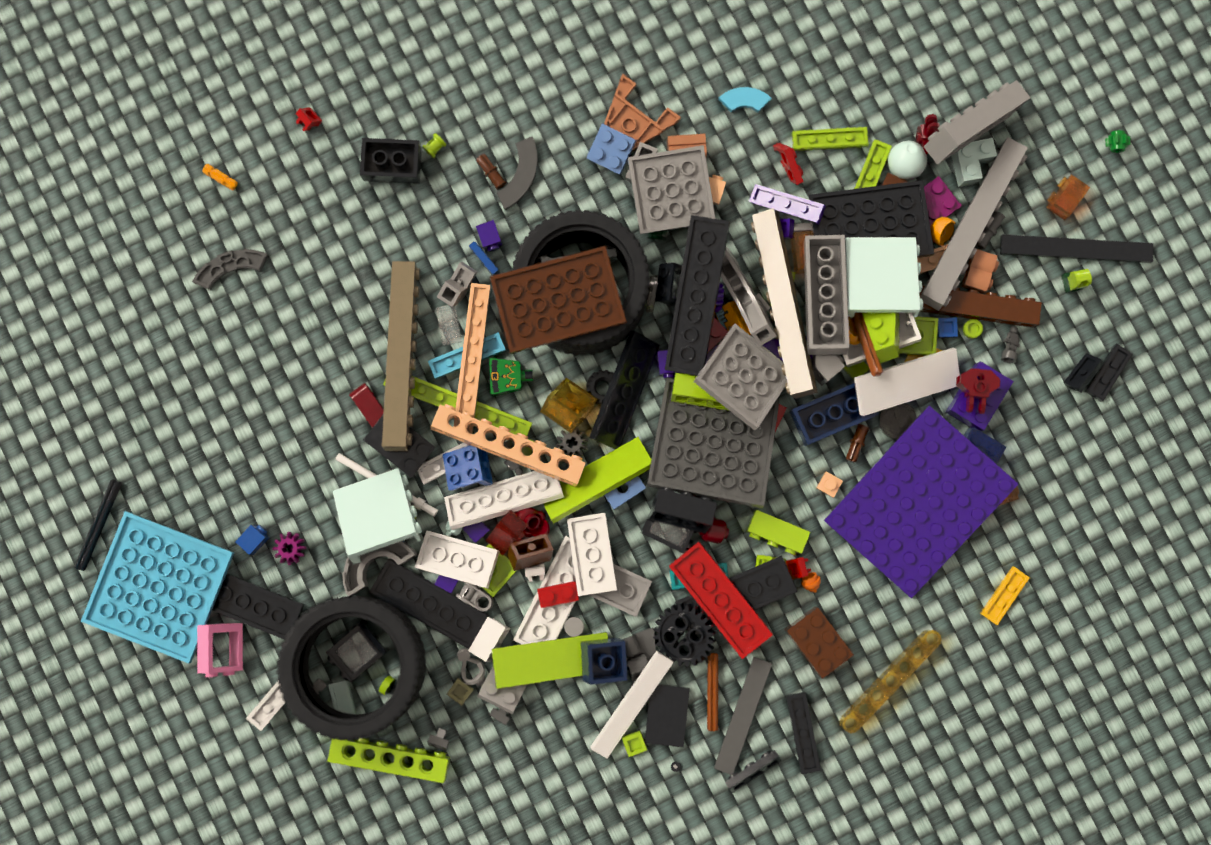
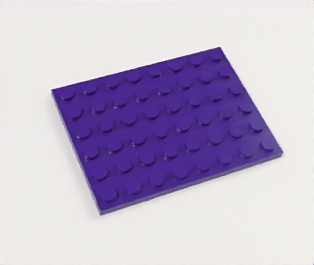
M928 406L829 513L824 521L912 599L1017 487L1018 483L931 406Z

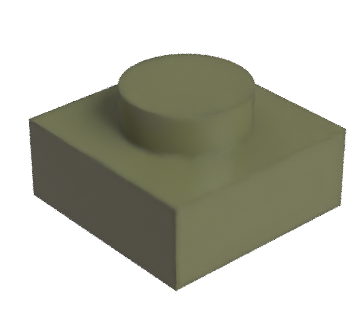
M457 678L446 695L462 706L474 688L465 684L460 678Z

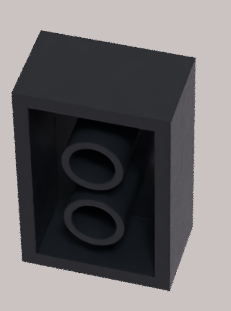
M362 138L361 178L363 181L420 184L422 156L420 141Z
M663 487L658 489L653 498L649 520L705 534L713 524L717 503L712 502V499L707 497L696 498L691 493H677L671 488Z

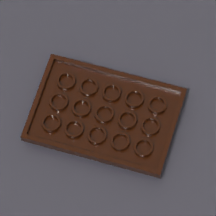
M606 246L490 276L510 354L626 323Z

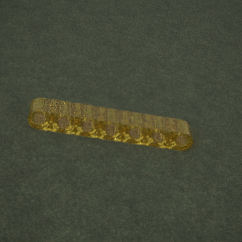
M929 629L921 632L841 716L839 723L842 729L848 733L857 732L940 645L941 635L937 631ZM932 633L934 641L928 644L927 636ZM919 647L921 650V655L918 658H915L913 656V651L915 648ZM902 662H906L908 665L907 670L901 672L899 668ZM889 676L894 677V683L891 686L886 684V679ZM875 690H880L881 697L878 700H874L872 696ZM862 704H866L868 707L867 712L864 714L859 712V707ZM849 718L854 719V725L851 728H847L845 725L846 720Z

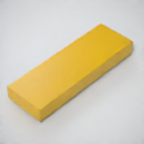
M1012 566L980 614L995 625H998L1030 577Z

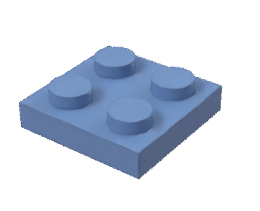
M601 124L586 158L621 175L628 160L627 158L630 156L637 140L605 124Z

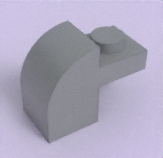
M460 262L451 279L443 284L437 298L451 307L456 306L468 293L471 283L478 272L464 262Z

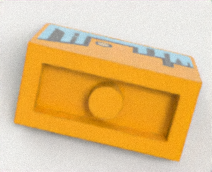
M735 301L722 306L719 312H715L719 323L727 331L734 324H737L752 336Z

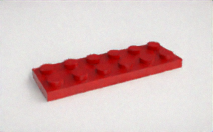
M700 541L669 565L670 569L708 617L710 616L712 622L742 659L773 635Z

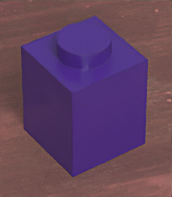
M494 220L476 226L484 251L493 252L498 250L499 246H502Z

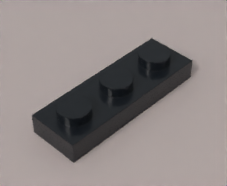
M775 750L772 752L767 751L757 762L753 761L744 767L745 770L730 775L725 783L731 792L734 793L781 762V759Z

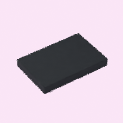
M658 684L649 697L645 743L684 747L690 688Z

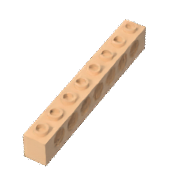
M439 405L431 425V430L574 487L577 486L586 463L582 461L581 457L576 455L570 457L565 455L564 451L554 447L550 449L541 441L536 440L533 442L521 433L517 435L510 433V429L499 426L497 428L492 426V422L486 419H481L480 421L473 418L474 415L465 411L463 413L455 411L456 408L451 405ZM455 418L460 421V424L457 427H452L449 421ZM469 426H476L478 432L470 434L467 428ZM488 433H493L496 439L488 441L485 436ZM506 440H511L514 443V447L508 449L503 443ZM524 447H529L532 450L530 456H525L522 453ZM543 454L548 455L550 462L543 463L540 460V456ZM562 461L566 462L568 464V469L561 470L558 467V463Z

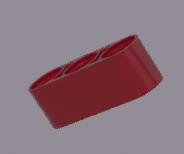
M364 383L349 395L371 427H373L384 414V408L367 384Z

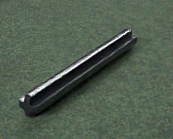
M110 480L74 568L81 571L86 570L122 485L120 481Z

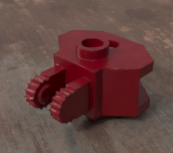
M934 114L927 115L925 123L917 126L916 142L923 147L926 155L929 154L924 148L929 142L927 138L934 132H939L938 128L940 127V124L937 123V116Z
M971 368L956 377V386L965 394L964 398H967V412L971 413L973 411L974 399H979L978 412L984 414L986 399L989 398L991 392L1000 387L1001 379L992 370Z

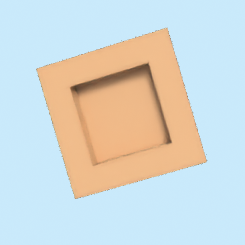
M826 471L816 489L834 498L843 481Z

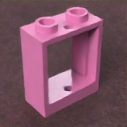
M243 623L197 625V673H205L206 677H217L218 673L223 672V675H235V671H243ZM229 632V666L213 667V633Z

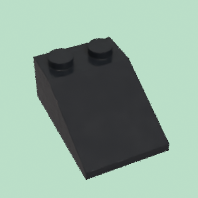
M383 414L364 437L363 441L412 478L435 449V446L412 428H409V434H412V445H409L408 451H385L382 447Z

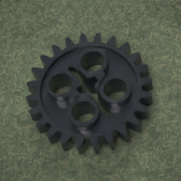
M680 603L678 607L674 604L671 606V609L668 607L664 610L665 613L662 612L659 615L661 619L655 621L658 626L653 630L658 632V634L653 636V638L659 639L655 646H661L662 649L659 652H665V656L671 657L673 663L677 660L678 666H681L684 662L686 667H689L691 662L694 666L698 664V661L702 663L705 660L704 657L707 658L710 655L709 651L714 649L711 644L716 642V639L711 637L716 634V631L710 630L714 624H708L707 622L710 616L704 618L705 611L703 610L699 613L698 606L691 609L690 603L686 607H684L683 603ZM680 617L686 621V625L680 622ZM692 622H694V627L686 634L685 638L679 643L677 648H675V643L683 636L684 631H686L690 627ZM695 630L701 634V638L696 637ZM672 632L675 639L670 638L668 633ZM683 645L688 646L690 651L686 652Z

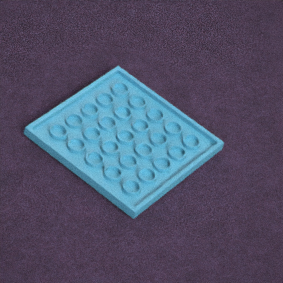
M125 511L81 622L186 663H191L197 650V625L207 624L235 552Z

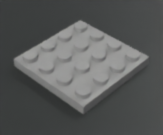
M704 145L627 158L640 234L689 227L691 215L715 219Z
M737 324L730 328L693 381L753 430L760 426L784 389L785 383H788L787 377L782 372L781 365L784 363L763 345L759 346L756 340Z

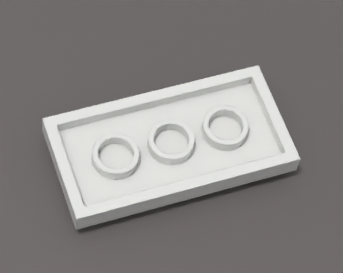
M606 513L567 519L578 596L616 591L617 583Z
M426 531L415 568L488 589L500 551Z

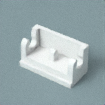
M487 617L468 651L486 662H492L491 649L500 648L510 628L495 619Z

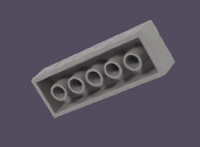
M1017 80L1011 84L1005 83L998 89L999 92L994 90L987 96V99L983 97L975 104L976 107L969 106L962 112L963 115L957 114L950 120L951 123L946 121L938 128L939 132L936 131L927 138L929 142L924 148L937 165L1009 118L1030 99V96Z
M845 235L805 236L803 246L807 355L847 354L849 350Z

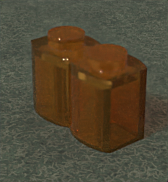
M1072 174L1067 178L1063 177L1057 185L1059 187L1058 191H1053L1047 199L1049 203L1046 208L1063 220H1066L1072 214L1090 188Z

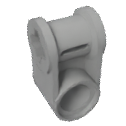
M466 582L460 593L456 594L457 598L479 611H488L494 605L492 596L481 590L478 586ZM482 597H486L489 600V605L486 608L480 606L479 601Z

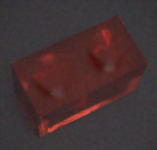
M510 510L499 521L485 541L494 549L500 551L499 553L503 556L509 550L510 543L523 539L526 535L524 531L528 524Z

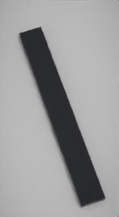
M1003 234L1000 236L1001 255L1138 263L1153 262L1154 243Z

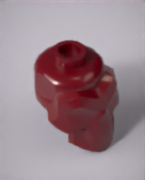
M530 507L513 512L512 521L520 528L525 537H535L546 533L548 536L550 528L548 521L545 520L546 516L543 511H537Z

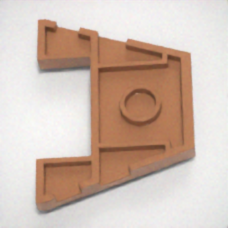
M622 74L604 124L636 139L637 141L632 149L633 152L638 148L640 142L646 144L678 123L681 117L667 107L659 119L654 122L626 100L636 87V83Z

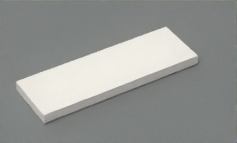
M950 348L884 368L880 376L874 377L871 373L855 377L860 415L865 416L957 387L956 377L960 374L956 348Z
M536 471L494 482L492 485H484L444 497L451 530L564 498L559 480Z
M565 536L539 588L576 581L569 537ZM537 591L513 640L520 644L557 639L576 601L541 608Z

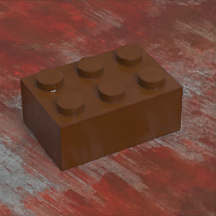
M813 607L784 629L817 675L822 679L853 656V653L818 607Z

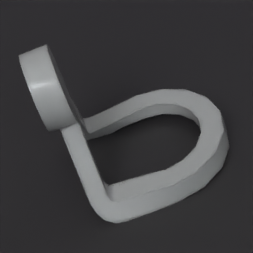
M460 649L457 656L462 661L461 676L465 684L474 685L480 682L485 675L484 664L479 660L471 658L468 649ZM467 661L477 664L480 669V674L471 680L466 678L465 669Z

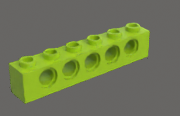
M368 738L349 741L332 739L327 762L444 783L447 778L450 756H446V753L441 751H435L434 754L428 753L427 749L424 748L407 749L408 746L403 744H396V747L390 746L386 741L378 740L377 743L369 742ZM348 745L355 748V755H350L347 752ZM367 749H372L375 752L373 759L367 757ZM387 752L394 755L393 762H388L385 759ZM405 756L412 757L414 764L411 766L407 765L404 762ZM424 760H431L433 768L426 769L423 765Z

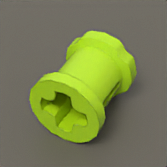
M434 133L433 138L426 145H423L422 148L428 155L435 158V154L447 144L439 135Z

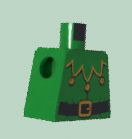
M489 358L492 397L521 391L522 382L533 381V370H522L520 361Z

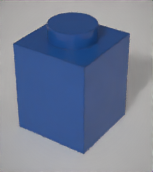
M251 524L235 542L249 555H254L270 537L266 535L267 530L264 527Z

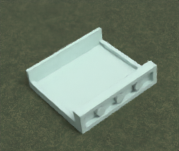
M916 237L845 238L848 317H854L855 312L913 313L914 317H917L919 311L923 309V299L919 298V292L922 290V281L918 280L921 264L917 262L920 246L916 245Z
M399 468L333 491L347 556L353 564L361 562L360 555L415 536L418 542L421 541L419 533H422L419 522L415 521L417 512L414 505L411 506L410 502L413 501L410 489L407 490L406 485H409L406 474L402 475Z

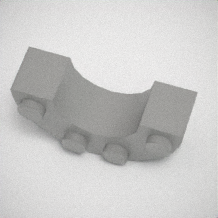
M400 541L360 555L361 562L353 564L349 557H347L342 577L347 596H354L369 586L366 579L367 569L375 559L385 556L393 559L398 565H403L417 556V552L408 543Z

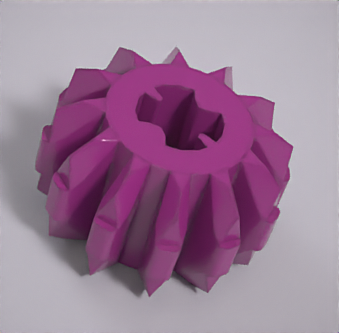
M287 532L286 536L280 534L281 541H274L278 544V547H273V551H278L275 554V558L281 557L280 563H285L287 560V564L292 565L293 560L296 563L300 562L298 556L305 557L301 550H306L307 546H301L305 540L299 539L298 533L294 534V536L292 532ZM287 545H293L292 552H287L286 548H289Z

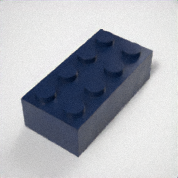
M855 383L790 411L804 446H808L879 415L878 412L865 416L860 415Z

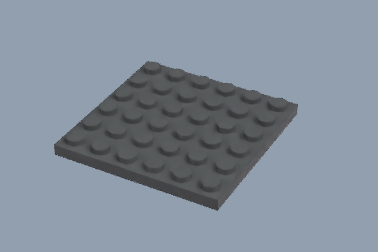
M666 378L647 486L658 489L668 487L673 489L674 492H688L695 496L763 509L780 399L775 401L760 426L753 430L729 410L671 402L674 379Z

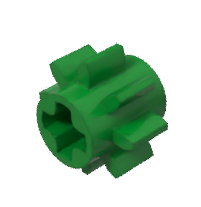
M1123 130L1112 131L1108 138H1105V147H1109L1113 153L1124 152L1125 148L1130 145V136H1127Z

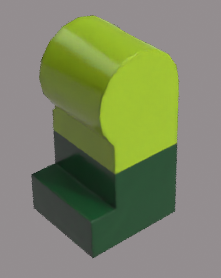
M1089 269L1061 275L1065 293L1083 290L1092 283Z

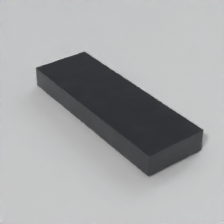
M1117 343L1114 344L1105 358L1103 366L1096 373L1085 392L1100 402L1104 401L1133 353Z

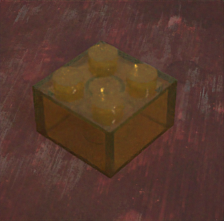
M565 378L548 395L540 412L572 433L590 414L597 399L568 378Z

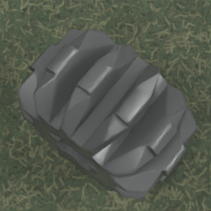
M568 427V434L564 430L561 431L564 438L557 436L556 439L562 443L556 444V447H564L561 450L564 453L567 451L566 455L570 456V453L576 455V452L583 456L584 454L580 449H588L586 445H582V443H587L588 439H581L585 435L584 431L578 435L579 428L576 427L574 433H572L571 427ZM572 438L576 439L575 443L578 442L577 446L573 445L572 448H569L567 441H571Z

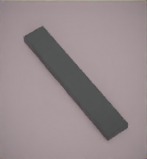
M753 657L714 769L730 775L734 773L772 663Z

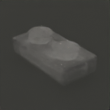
M448 305L436 308L443 346L461 343L462 338L456 307Z

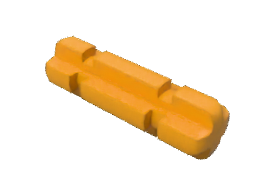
M206 164L202 169L204 174L230 190H235L238 185L236 180L209 164Z

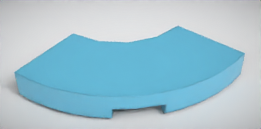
M739 87L725 92L718 100L730 112L745 107L753 109L758 113L772 98L761 90L751 87Z

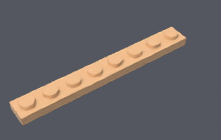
M471 283L455 410L463 413V411L474 415L473 418H475L491 288L490 285ZM454 418L453 427H457L460 421ZM469 426L467 428V431L470 434H473L474 426Z

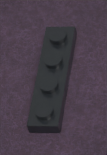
M806 692L785 695L801 774L821 771Z

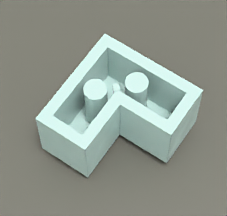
M993 138L973 141L951 156L958 187L977 184L983 178L980 164L990 163L997 156Z

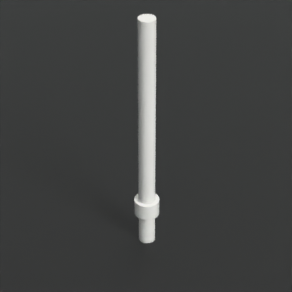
M340 453L335 459L366 478L377 476V474ZM412 495L413 501L410 502L416 509L420 511L422 509L435 517L438 512L437 509L427 504L424 499L416 498Z

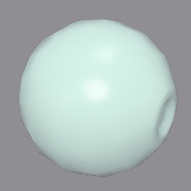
M903 141L896 144L888 155L889 170L893 175L903 180L917 178L922 174L927 165V155L923 147L915 141Z

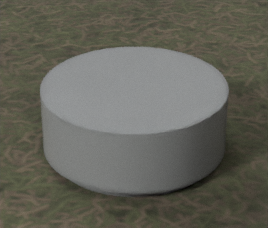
M571 617L565 622L564 629L569 636L575 637L583 632L584 624L581 619Z

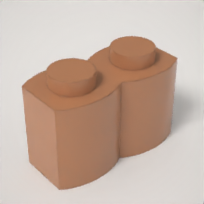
M977 249L973 258H969V266L965 272L961 287L977 290L983 294L990 290L993 285V279H991L992 272H996L999 261H997V255Z

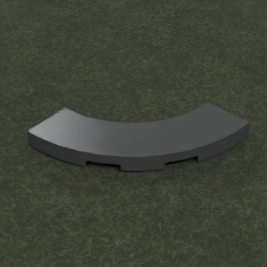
M533 136L515 143L519 156L517 171L509 184L496 192L504 210L518 203L534 181L538 157Z
M252 249L224 252L209 263H206L195 275L192 282L211 291L221 277L232 271L252 269L261 272L269 255Z

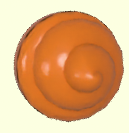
M809 572V576L802 577L801 584L805 590L816 593L821 584V579L815 572Z

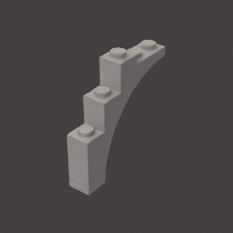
M726 247L721 278L738 306L751 335L759 346H762L777 336L766 310L756 298L753 288L742 273L737 259L729 248Z

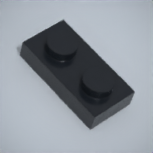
M1086 353L1063 383L1066 387L1082 393L1104 362L1102 359Z

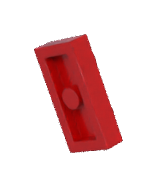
M576 581L537 589L541 608L579 600Z

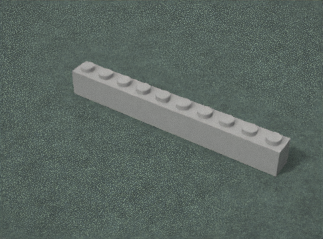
M1009 137L1006 138L919 298L923 299V303L938 311L942 306L946 307L951 299V296H949L951 290L955 291L959 285L960 280H958V277L967 270L969 265L966 262L968 258L972 259L977 251L975 245L983 240L986 234L983 230L991 225L994 219L991 215L994 211L997 212L1002 204L1000 199L1002 195H1007L1011 187L1008 185L1010 180L1014 181L1019 171L1016 169L1018 165L1022 166L1026 160L1027 155H1025L1028 147Z

